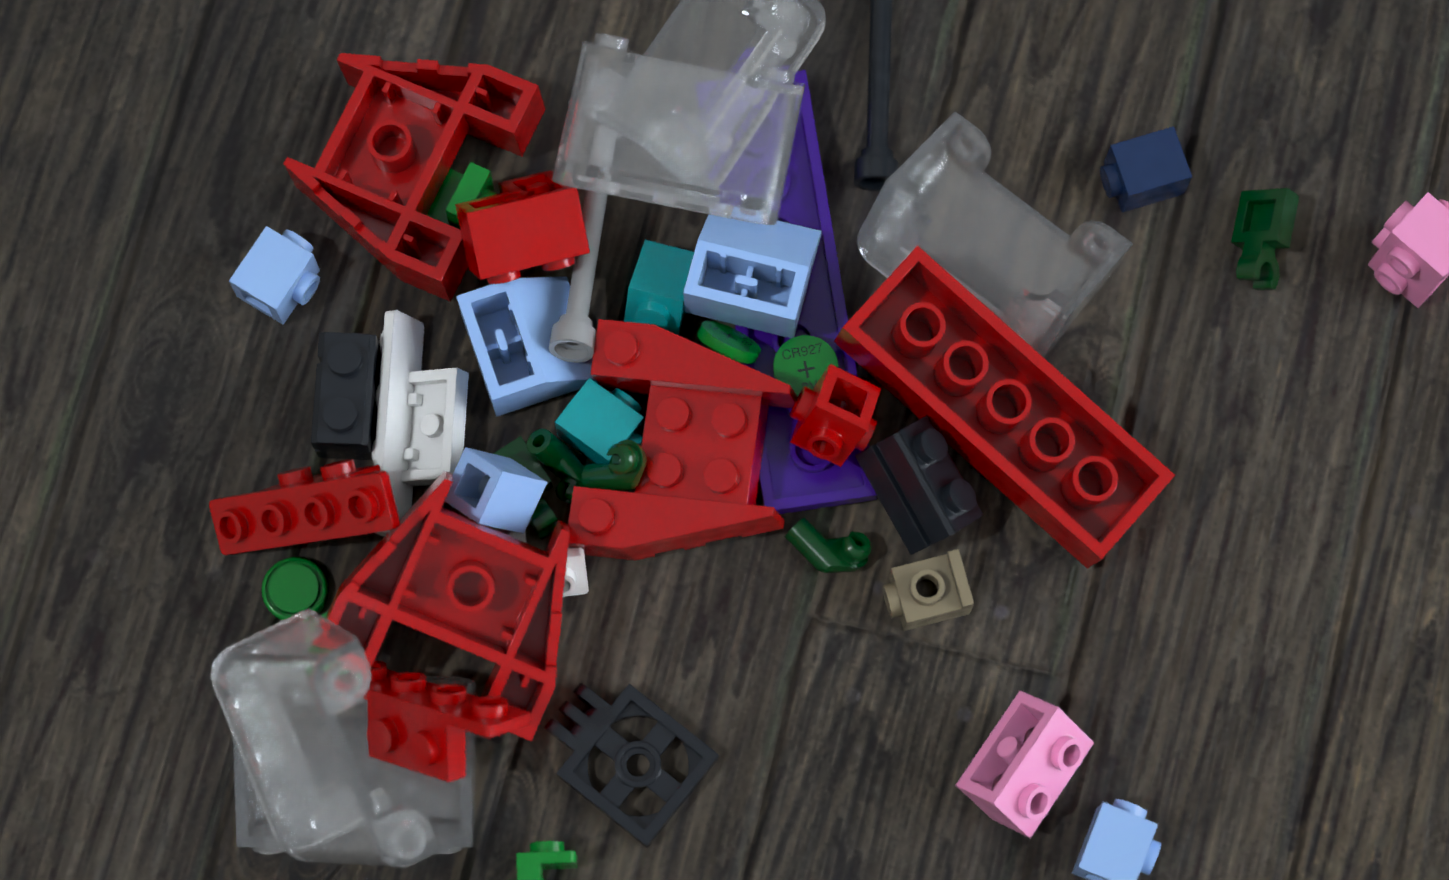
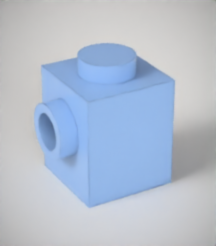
M266 226L229 282L238 298L284 325L298 303L305 305L315 293L320 282V277L317 275L320 269L314 254L311 253L314 247L307 240L293 231L286 229L281 235Z
M465 447L453 473V483L445 502L478 524L524 534L547 481L511 458Z
M1114 799L1113 805L1103 802L1095 810L1072 874L1087 880H1137L1140 872L1150 875L1161 848V842L1153 840L1158 824L1145 819L1147 811L1138 805L1121 799Z

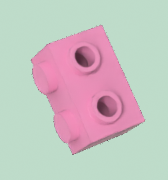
M1429 192L1415 207L1406 200L1383 225L1384 228L1372 241V244L1378 248V251L1368 263V266L1375 271L1374 276L1382 287L1395 295L1401 293L1417 308L1449 276V202L1443 199L1437 200Z
M1019 691L955 786L992 820L1031 838L1094 742L1059 707Z

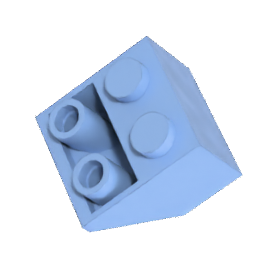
M712 205L698 238L683 292L684 311L787 338H794L822 231Z
M567 276L518 278L506 283L491 284L456 296L496 417L581 389L588 378L598 383L590 375L593 358L579 363L567 362L555 357L549 351L552 326L559 321L561 315L566 314L570 291Z

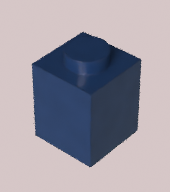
M1174 126L1110 145L1104 166L1100 167V176L1104 190L1109 198L1116 197L1121 213L1183 195L1192 179Z

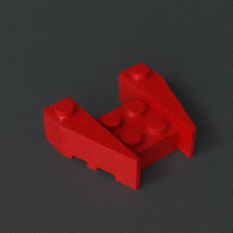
M340 53L337 62L348 85L355 87V90L315 168L289 157L286 158L283 164L295 186L399 280L451 302L468 268L461 230L429 217L427 213L467 134L521 157L523 156L546 110L539 86L487 64L468 63V67L440 65L437 60L417 59V63L386 61L382 60L381 56Z
M598 319L590 375L606 390L614 391L615 388H618L624 392L649 394L641 446L646 454L647 462L635 492L573 487L568 521L570 532L569 546L571 548H583L584 554L589 556L636 561L654 557L655 554L680 548L687 550L705 546V543L735 536L747 537L784 529L785 520L774 507L756 505L769 406L792 408L797 394L791 385L657 325Z
M444 471L400 519V526L390 530L339 586L317 636L314 650L369 673L392 620L407 625L494 662L495 665L480 697H502L508 700L509 706L529 711L530 725L510 731V733L532 741L555 689L564 581L570 535L567 523L558 520L544 551L486 525L478 524L472 519L442 507L453 483V474Z

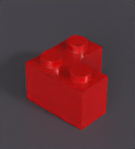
M552 170L499 182L500 194L455 204L469 270L480 280L487 278L489 284H500L516 280L521 277L520 270L539 265L542 266V270L546 271L563 269L575 264L574 257L590 253L577 186Z

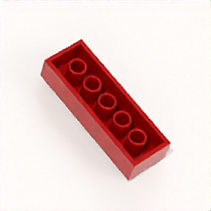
M918 245L842 327L834 340V343L919 419L928 415L934 428L944 436L948 445L1087 569L1103 559L1175 476L1173 472Z

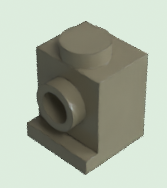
M959 549L948 551L945 555L891 568L889 574L890 583L882 585L890 618L900 616L904 631L969 615L974 606ZM924 579L931 580L937 586V594L929 598L923 597L917 592L916 584Z

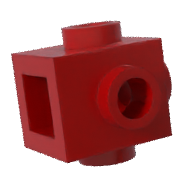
M829 364L814 388L811 389L804 386L796 398L790 417L798 421L790 443L809 451L817 458L827 460L842 467L855 448L863 451L868 445L877 425V420L873 419L872 416L882 388Z

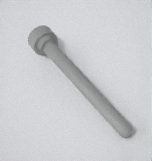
M607 122L598 125L595 131L582 210L590 253L575 257L566 314L560 316L559 321L552 326L549 351L555 357L567 362L579 363L588 361L593 358L597 332L593 328V322L588 315L617 138L615 126Z

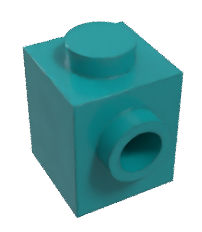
M645 240L628 287L624 322L654 324L679 335L686 315L683 292L694 252Z
M588 378L556 419L557 436L594 463H610L611 456L606 454L612 445L623 440H632L642 446L644 417L639 414L642 407L624 391L615 388L610 393L591 378Z

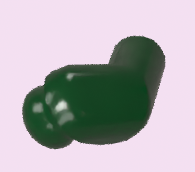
M535 430L527 440V449L561 479L555 488L556 496L571 505L573 487H583L581 477L584 465L549 430Z
M623 440L608 449L606 455L611 456L610 463L588 464L583 468L581 477L583 487L628 491L638 486L646 467L647 458L644 450L638 443L632 440Z
M802 518L785 535V538L816 570L823 573L854 572L865 566L872 550L870 540L861 532L852 531L846 537L826 539L806 518Z

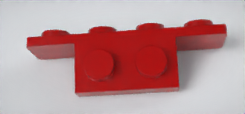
M347 459L321 466V474L318 475L312 474L311 466L300 467L277 474L279 481L277 485L257 492L211 500L209 508L220 551L223 555H231L395 529L400 526V519L389 475L386 471L380 470L379 464L356 468L354 459Z
M374 660L369 673L352 666L351 671L331 676V689L367 700L368 756L446 782L466 777L465 731L484 737H494L530 725V712L509 706L508 700L505 698L475 696L467 693L465 686L458 684H435L426 681V675L422 673L395 672L387 669V664L382 661Z

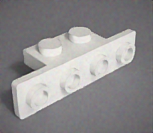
M398 310L385 312L384 330L380 336L382 358L380 384L376 390L378 413L376 439L373 442L371 453L374 465L379 464L380 470L386 471L389 475L399 519H401L412 507L413 486L432 485L444 471L452 474L455 471L464 451L469 373L459 368L421 371L424 325L422 322ZM389 531L376 532V534L385 537Z

